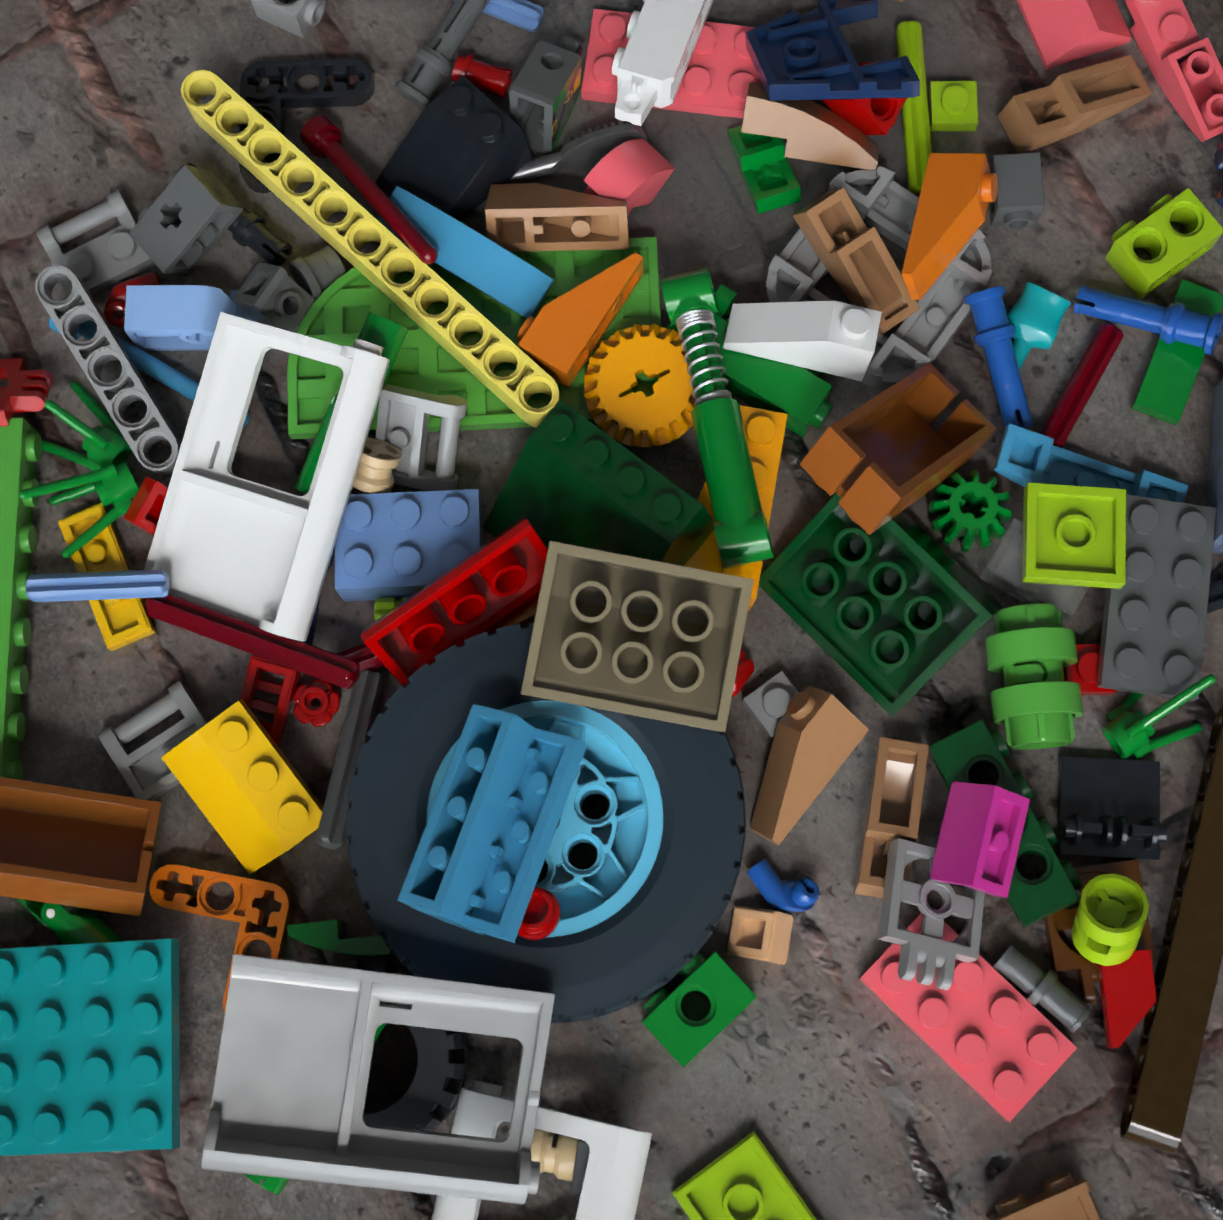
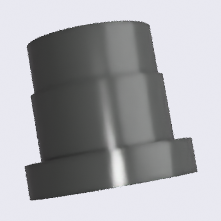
M330 246L315 251L303 259L296 256L288 261L289 269L295 282L315 300L322 294L321 291L328 288L334 281L346 273L340 258Z

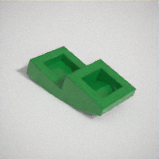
M742 125L727 129L737 165L758 214L802 201L800 185L786 157H784L785 145L782 138L741 132Z
M337 919L287 925L288 936L319 949L360 957L395 956L384 943L381 935L346 939L345 922Z

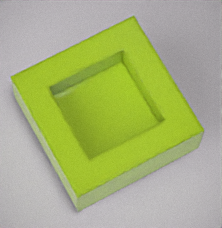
M931 81L928 89L930 132L976 131L978 125L977 81Z

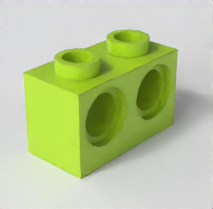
M1189 188L1175 198L1170 194L1165 195L1147 211L1150 215L1138 225L1134 220L1129 221L1111 237L1114 243L1105 259L1139 300H1142L1212 249L1223 234L1222 226ZM1170 222L1181 223L1187 228L1188 234L1175 231ZM1134 248L1145 249L1152 256V260L1139 258L1135 254Z

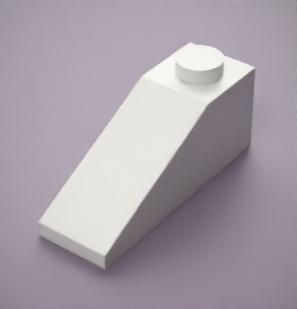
M839 301L733 304L723 348L862 382L875 352L882 312Z

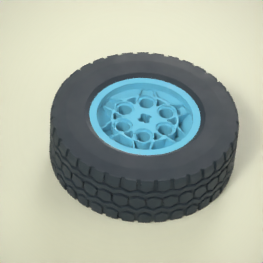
M529 623V626L521 627V624L496 628V632L489 635L486 631L464 640L465 644L458 647L456 645L451 646L434 657L435 661L429 665L425 663L407 678L409 682L404 687L400 686L386 702L385 706L387 708L383 713L379 712L367 733L369 738L366 743H362L354 765L356 771L354 776H351L347 802L350 803L348 809H346L347 851L350 869L354 872L353 881L361 903L365 905L367 910L366 914L377 933L382 936L387 947L415 976L554 993L551 1023H570L610 1014L647 997L668 983L689 964L710 938L731 899L741 868L746 833L744 789L735 754L727 734L724 732L522 695L521 690L534 623ZM473 704L514 713L534 728L575 737L587 745L561 814L560 824L554 833L545 858L548 864V874L542 882L535 885V887H541L550 891L555 896L561 912L560 921L556 929L542 939L529 940L517 934L515 942L512 943L486 934L480 935L431 917L398 901L399 894ZM592 794L603 795L610 803L608 813L596 820L587 818L581 812L583 801ZM589 843L598 852L595 864L589 869H576L570 864V851L577 844Z

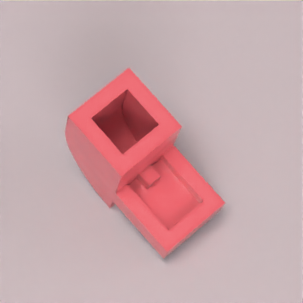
M644 138L629 140L614 148L596 164L583 180L588 184L583 193L627 202L629 215L633 208L650 204L676 168Z

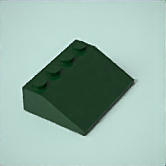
M560 400L529 436L483 526L487 532L495 537L525 516L547 549L549 542L553 541L684 566L713 532L714 520L704 505Z
M836 493L760 576L759 587L893 717L1003 606L904 511L869 535L860 525L852 521L847 512L838 504L841 497Z

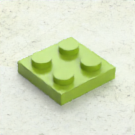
M1027 483L1024 488L1022 582L1121 589L1125 585L1126 489Z

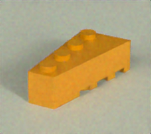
M740 405L761 508L769 527L788 414ZM705 482L697 501L704 505L715 521L707 483ZM713 530L684 566L754 579L748 611L756 601L763 560L725 569L720 557L715 531Z

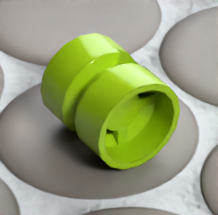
M1113 873L1099 875L1091 879L1083 888L1071 932L1073 944L1083 957L1092 963L1104 966L1118 965L1131 957L1136 950L1149 909L1146 893L1139 884L1126 876Z

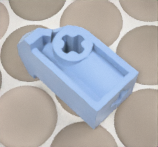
M205 285L126 286L124 331L136 347L143 351L209 350L220 312L255 322L258 321L232 300L239 290H230V295L227 296L221 289Z

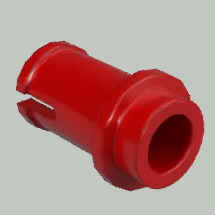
M469 53L467 57L458 56L453 69L452 82L457 81L464 75L479 90L504 99L511 84L513 71L512 69H504L475 60V55Z

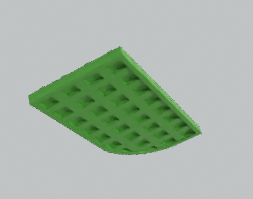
M656 237L629 238V249L511 252L555 280L535 313L534 318L537 317L543 306L633 253L636 252L643 257L644 275L590 356L594 355L601 341L610 338L617 330H624L635 324H657L661 327ZM436 263L427 264L518 346L517 335L526 318ZM355 267L343 274L324 290L312 304L296 332L340 346L353 347L368 313L377 314L409 329L386 384L439 396L453 395L466 399V416L460 420L459 431L532 427L515 414ZM408 271L400 272L393 278L392 282L396 284L407 283L413 278L414 274ZM441 301L433 302L427 307L426 312L432 315L441 314L446 310L448 304ZM468 332L460 338L459 343L466 346L475 345L481 340L482 335L478 332ZM289 353L287 365L288 435L291 439L316 438L333 397L340 390L343 380V370L340 367ZM589 357L569 388L557 381L555 382L558 385L560 400L591 423L596 424L589 413L584 397V374L589 364ZM509 362L500 363L493 370V374L499 377H507L514 373L517 366ZM644 373L637 375L638 384L629 393L642 391L646 397L654 394L652 385L658 382L660 377L647 378ZM537 393L528 399L527 405L537 409L544 408L550 403L552 398L547 394ZM379 399L368 436L376 435ZM430 415L428 432H440L442 417Z

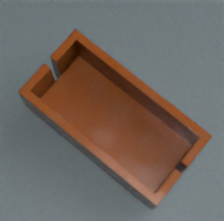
M927 363L830 425L799 465L830 496L837 493L841 497L838 504L847 512L852 521L860 525L870 535L965 466L997 428L965 399L935 432L930 426L957 396L959 391L931 363Z
M0 777V896L140 916L162 802Z

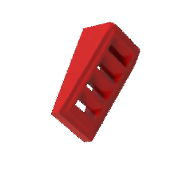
M251 655L240 699L244 700L250 710L255 709L275 715L273 723L261 719L258 720L279 747L292 708L293 695L298 688L302 672ZM263 671L285 676L283 685L261 679ZM257 690L279 695L278 704L256 698Z

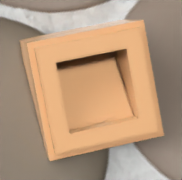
M734 905L726 954L775 964H786L793 925L792 915L778 911Z

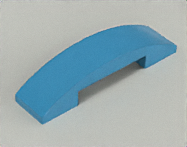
M396 186L390 199L436 248L438 258L434 263L486 293L524 318L534 317L553 285L554 279L455 218ZM379 215L377 220L383 226H385L393 235H395L403 244H405L404 241Z
M1010 423L1005 428L994 471L1023 487L1027 483L1117 488L1126 489V494L1182 503L1185 501L1189 486L1187 484L1146 470L1138 474L1054 446L1053 438Z

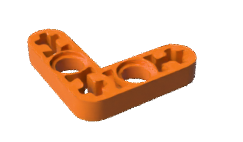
M176 864L160 867L152 875L149 882V892L157 905L170 910L238 922L240 925L233 954L245 955L247 947L252 942L263 940L270 946L271 959L282 960L288 934L287 925H290L293 911L291 895L285 888L270 882ZM175 874H179L178 882L198 887L197 878L204 877L197 891L198 906H191L196 897L187 894L176 893L173 901H169V892L162 890L164 881H172ZM226 882L233 888L234 900L227 909L218 911L209 903V892L215 884ZM269 892H274V900L281 903L280 911L271 912L267 924L269 928H277L276 937L264 932H250L252 923L259 926L263 924L264 911L257 908V903L259 899H267ZM232 961L223 997L224 1013L226 1009Z

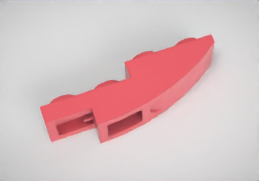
M1125 0L1135 22V25L1130 28L1131 34L1156 81L1176 112L1201 142L1222 134L1223 69L1209 38L1200 40L1183 1Z

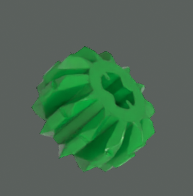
M977 469L970 472L967 482L961 474L955 472L949 479L950 486L940 483L936 487L935 493L939 499L933 500L929 504V512L939 516L933 520L931 524L932 530H948L943 539V543L947 546L952 544L956 537L961 539L960 547L962 552H969L973 539L982 550L988 549L991 545V537L1001 539L1006 532L1002 523L1009 521L1012 517V511L1001 506L1007 502L1009 494L1007 491L997 493L992 491L997 483L996 476L988 478L986 483L983 484L979 482L980 474ZM964 504L969 509L977 508L979 510L976 518H974L972 513L963 514L961 512Z

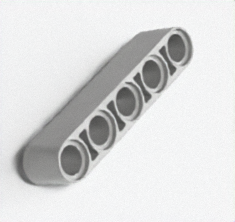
M52 265L45 268L36 279L35 290L38 298L137 460L145 468L158 475L172 474L182 442L93 296L81 279L69 268L62 265ZM61 281H71L72 292L70 296L62 301H53L52 290L54 286ZM95 321L97 324L95 336L89 341L79 342L76 337L78 327L83 322ZM113 360L120 361L122 365L120 377L110 383L103 382L101 378L103 366ZM137 400L145 401L147 406L145 417L137 423H128L125 417L128 405ZM161 440L169 441L172 447L169 459L161 464H154L150 458L152 446Z

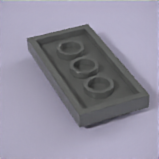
M1126 494L1125 585L1121 589L1106 588L1096 687L1172 698L1201 680L1217 508ZM1199 694L1190 699L1189 701H1195L1199 699Z

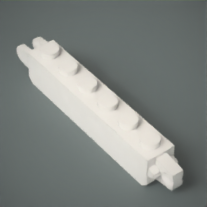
M642 0L644 5L641 12L634 10L629 21L627 38L630 39L626 48H618L612 65V75L617 76L616 119L641 126L653 106L664 108L673 104L714 0Z

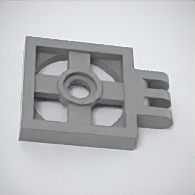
M898 838L889 844L878 939L901 945L898 977L900 979L911 981L916 973L918 983L929 986L934 979L936 988L948 990L953 982L955 959L970 963L979 958L985 893L963 886L967 897L955 894L953 888L948 883L931 879L930 873L936 848ZM929 859L927 881L920 885L903 880L904 867L915 860ZM930 891H937L942 897L943 904L938 910L931 908L927 902V895ZM900 902L917 906L923 914L921 934L908 931L899 919ZM953 915L967 919L963 930L951 942L942 940L944 918Z

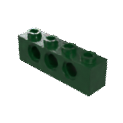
M983 720L929 746V755L949 792L953 782L970 783L969 774L977 767L984 766L992 769L997 775L998 782L995 786L1029 799L1033 798V794L1021 772L1019 771L1012 775L1003 759L1004 756L1010 753L997 728L988 731ZM1028 806L1016 863L1023 855H1037L1045 864V874L1037 880L1025 879L1019 874L1015 863L1006 899L1022 929L1077 903L1080 898L1076 890L1082 888L1079 877L1068 860L1060 863L1051 845L1058 841L1049 822L1044 815L1036 819L1030 806Z

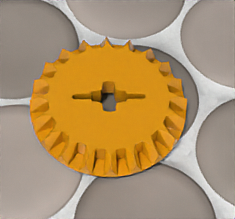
M635 324L630 328L617 330L610 338L601 341L594 355L590 356L589 364L584 374L585 401L595 423L614 440L634 447H656L674 441L693 426L691 411L695 407L694 402L696 400L692 397L694 388L689 384L692 377L687 373L689 364L684 361V356L686 355V352L682 350L684 341L680 339L679 334L674 329L663 328L657 324ZM644 373L647 378L660 377L658 382L652 385L654 394L646 397L642 391L629 393L638 384L637 375Z

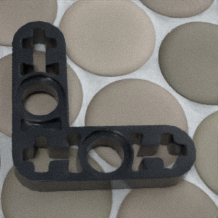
M352 58L260 61L246 67L240 80V96L264 118L274 121V127L284 136L285 109L358 106L371 98L375 88L371 71L366 63ZM304 75H315L320 79V83L313 92L301 93L296 89V83L299 78ZM327 75H332V76H333V79H334V82H332V86H333V89H334L333 91H329V90H330V87H329V82H328V79H327ZM358 75L360 81L356 83V89H347L346 83H349L350 76ZM282 77H286V84L289 90L287 93H284L281 87L284 86ZM268 78L270 84L266 85L265 92H257L256 86L260 85L261 79ZM240 124V132L245 130L248 125ZM269 154L265 157L267 163L274 162L281 154ZM239 162L240 173L251 190L257 193L271 192Z

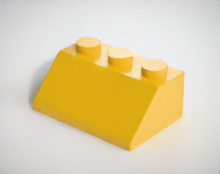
M242 698L161 757L249 875L290 850L319 828L324 807Z

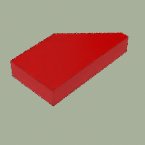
M1151 949L1136 950L1128 960L1118 965L1104 966L1098 964L1107 1048H1119L1157 1001Z

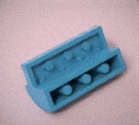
M473 704L399 894L398 901L424 914L480 935L486 934L514 943L587 745L575 737L534 728L514 713Z

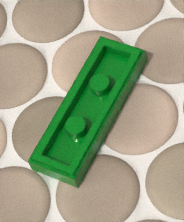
M1182 279L1177 287L1172 303H1184L1185 309L1213 316L1216 312L1221 313L1223 294ZM1159 334L1131 409L1176 426L1181 419L1205 355L1203 348L1175 341L1172 345L1164 343V340L1160 339Z

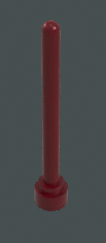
M324 115L315 116L308 120L300 133L301 142L314 156L329 158L414 254L425 264L434 263L438 258L436 248L344 149L339 128Z

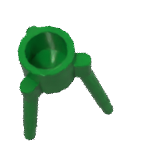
M77 381L71 383V389L105 426V429L100 426L91 429L52 400L45 401L44 405L48 410L85 437L82 448L87 451V456L42 439L43 451L86 466L92 471L99 470L112 463L116 465L128 459L132 450L119 428Z
M125 461L116 465L112 463L99 470L23 489L19 492L18 495L21 499H28L73 488L52 496L49 499V504L55 506L93 492L97 493L104 507L113 503V509L62 551L64 558H69L118 517L127 512L132 503L131 500L135 498L139 488Z
M1213 674L1205 676L1147 715H1144L1139 709L1132 713L1129 712L1144 696V694L1131 692L1117 708L1105 715L1109 722L1102 726L1101 729L1106 740L1122 759L1133 755L1138 760L1152 750L1199 733L1202 730V726L1199 723H1195L1149 740V737L1155 734L1152 724L1212 685L1216 681V677Z

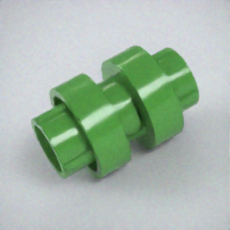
M1025 604L999 610L994 616L995 635L985 639L988 670L1003 673L1005 687L990 693L993 723L1005 725L1006 744L1011 749L1036 750L1071 744L1075 738L1073 719L1084 715L1081 686L1079 683L1065 682L1063 667L1078 662L1075 631L1063 628L1061 611L1052 604Z

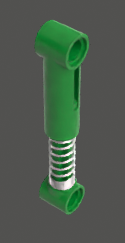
M705 266L661 278V288L671 324L677 325L679 337L684 341L682 344V350L686 352L684 361L689 364L687 373L692 377L689 384L694 388L692 397L696 401L694 402L695 407L691 411V417L715 519L713 521L715 537L725 569H730L774 558L767 522L758 495L739 403L732 399L731 392L725 390L728 380L723 378L722 374L726 368L720 366L719 362L722 361L723 356L717 354L720 344L714 341L718 334L714 331L716 327L714 316L719 313L708 267Z

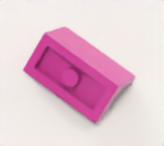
M953 782L930 878L939 882L963 885L993 896L1007 898L1030 799L994 785Z

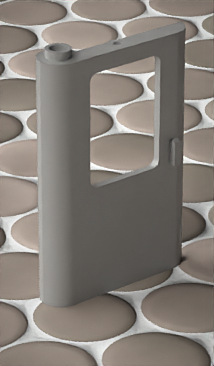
M233 954L201 1169L525 1204L527 1195L536 1194L539 1185L540 1162L531 1161V1147L555 994ZM380 1002H382V1003H391V1004H399V1005H407V1006H411V1007L388 1005V1004H380ZM383 1023L518 1039L522 1043V1052L510 1130L506 1137L494 1139L371 1125L364 1121L363 1110L375 1032L378 1026Z

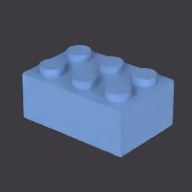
M479 489L350 494L334 546L335 590L344 602L376 600L379 597H395V599L410 597L485 544L483 528L484 504Z

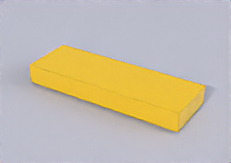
M102 502L58 521L67 546L108 513L106 506L104 507ZM113 523L71 555L78 573L131 571ZM142 598L89 600L107 649L110 651L117 650L156 633L150 616L147 615V609Z

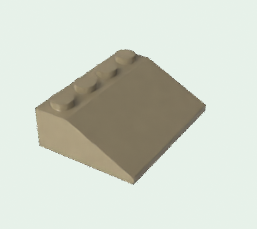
M550 541L521 694L725 733L754 579Z

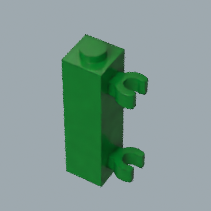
M721 284L715 292L719 313L714 316L716 324L714 331L718 333L714 341L720 344L717 354L723 356L722 361L719 362L720 366L726 368L722 374L723 378L728 380L725 390H728L731 394L754 408L788 414L786 428L803 438L812 426L820 429L834 406L828 402L833 386L820 379L824 372L724 349L723 344L728 326L726 319L730 315L732 305L737 304L734 301L737 293ZM670 323L667 329H674L679 333L677 325Z

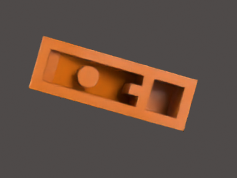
M929 154L901 273L911 300L922 299L984 223L989 202H995L998 192V178L996 173H991L986 154Z
M635 252L544 305L536 318L530 316L523 323L517 335L518 347L555 381L569 388L644 275L643 257Z

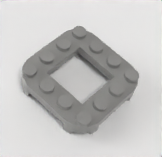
M878 166L877 170L865 169L852 171L847 174L844 172L838 174L830 182L827 192L844 187L863 222L870 227H875L877 232L907 251L919 197L893 181L895 172ZM801 229L796 232L779 256L775 255L770 263L765 287V303L832 301L816 290V287L828 273V270ZM979 229L922 299L917 302L921 309L907 317L895 334L892 333L889 338L878 333L875 352L862 383L875 389L886 390L925 364L934 363L971 312L970 305L964 304L963 297L985 290L993 271L991 256L984 242L986 236Z

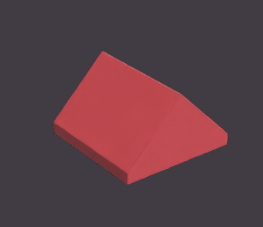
M1016 0L1045 70L1130 43L1132 39L1116 0Z

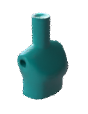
M1026 282L1021 297L1007 316L1009 324H1014L1016 328L1012 345L1019 371L1031 348L1050 349L1058 334L1062 317L1071 304L1068 300L1030 282Z

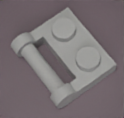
M119 190L106 195L107 201L53 228L46 225L36 230V234L52 264L69 268L86 285L92 296L156 265L129 235V232L137 223ZM115 217L118 218L121 226L67 253H64L60 245ZM61 281L68 296H70L72 292L71 281Z
M390 384L382 387L379 396L375 439L383 440L396 446L402 453L399 466L392 470V475L395 478L394 484L424 491L457 490L459 477L454 472L460 420L466 416L467 410L466 399L453 395L439 396ZM430 415L442 417L436 471L434 472L424 470Z
M181 680L168 688L169 693L123 724L115 729L109 726L98 733L101 743L138 799L153 801L180 783L161 757L208 723L192 694ZM177 710H181L185 717L184 719L129 754L125 746L127 743Z

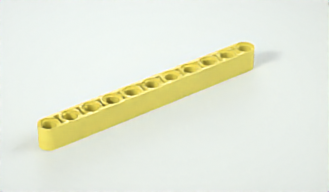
M198 70L192 72L184 79L181 86L182 98L193 119L204 131L525 423L536 428L560 401L558 385L548 373L427 264L423 263L405 244L221 78L211 71ZM205 96H215L208 103L198 104ZM237 125H248L245 128V130H243L240 133H230L231 130ZM269 154H281L274 162L262 163L263 159ZM310 182L314 184L307 192H294L297 186L302 183ZM333 213H347L340 222H327V219ZM374 241L380 243L378 249L372 253L366 254L359 251L367 242ZM408 271L414 274L413 278L407 283L396 284L392 282L393 278L400 272ZM441 301L448 304L446 310L441 314L432 315L426 312L427 307L433 302ZM468 332H478L482 335L481 340L475 345L466 346L459 343L460 338ZM509 362L517 366L514 373L510 376L499 377L493 374V370L500 363ZM537 393H544L552 398L547 406L539 409L527 405V401L532 395Z

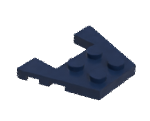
M818 0V8L801 16L794 10L745 32L746 48L770 101L910 98L920 96V80L907 56L858 66L839 26L878 18L877 0Z

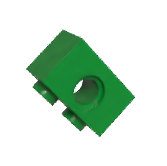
M700 952L679 972L685 981L674 992L670 994L663 987L642 1007L648 1014L642 1021L644 1026L683 1068L757 998L716 952L708 959ZM692 991L703 993L710 1002L708 1015L700 1021L687 1019L681 1011L682 998Z

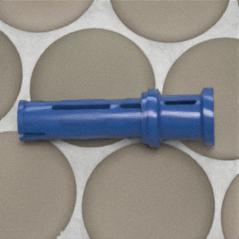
M1085 284L1081 285L1076 299H1080V303L1076 302L1074 305L1075 314H1084L1160 334V339L1164 340V343L1171 345L1175 341L1203 348V352L1209 355L1214 353L1223 328V313L1216 312L1211 316L1185 309V304L1180 302L1171 303L1169 307L1092 288Z
M1002 285L964 296V304L970 305L977 333L973 336L974 342L978 344V347H984L1004 427L1006 428L1009 423L1021 428L1034 426V420L1032 421L1011 338L1015 337L1014 332H1016L1014 324H1009L1002 297L1006 293L1005 286Z

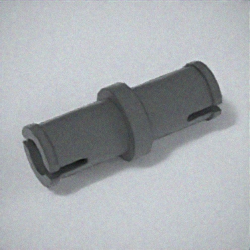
M1013 942L992 966L1028 995L1026 999L1033 1006L1037 1003L1068 1027L1072 1033L1080 1027L1093 1009L1092 1006L1087 1005L1057 980L1059 975L1052 969L1048 972L1018 949Z

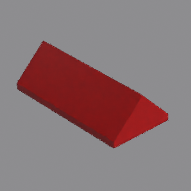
M524 516L363 629L360 636L370 650L404 687L409 682L407 678L425 663L429 665L435 661L434 657L453 645L458 647L465 644V639L487 631L489 635L496 628H499L538 601L548 549Z

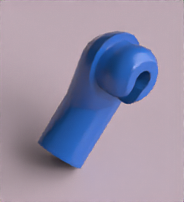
M766 858L746 872L767 903L775 910L803 912L811 909L819 898V887L813 880L809 878H803L802 880L780 879Z

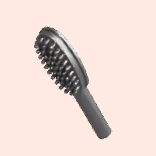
M619 121L617 126H615L614 122H611V127L603 124V129L596 126V131L594 132L589 128L588 134L582 131L581 136L578 137L575 134L572 141L570 138H567V144H562L563 148L560 152L529 161L505 184L521 183L562 169L571 172L592 170L604 156L620 144L644 138L647 141V137L641 126L631 124L628 121L624 125L622 121Z

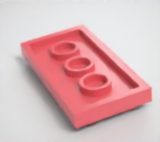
M593 9L581 89L582 100L616 104L617 76L612 75V65L618 48H626L630 39L627 38V30L632 13ZM705 21L673 104L664 108L654 106L652 108L743 119L750 82L763 85L746 48L745 32L756 27Z
M920 912L906 929L910 932L921 934L923 914ZM944 921L942 940L951 942L958 934ZM891 943L858 979L1006 1122H1010L1073 1054L1077 1047L980 955L978 960L970 963L955 959L952 985L948 990H943L935 987L934 979L929 986L918 983L916 973L911 981L900 979L898 977L901 945Z

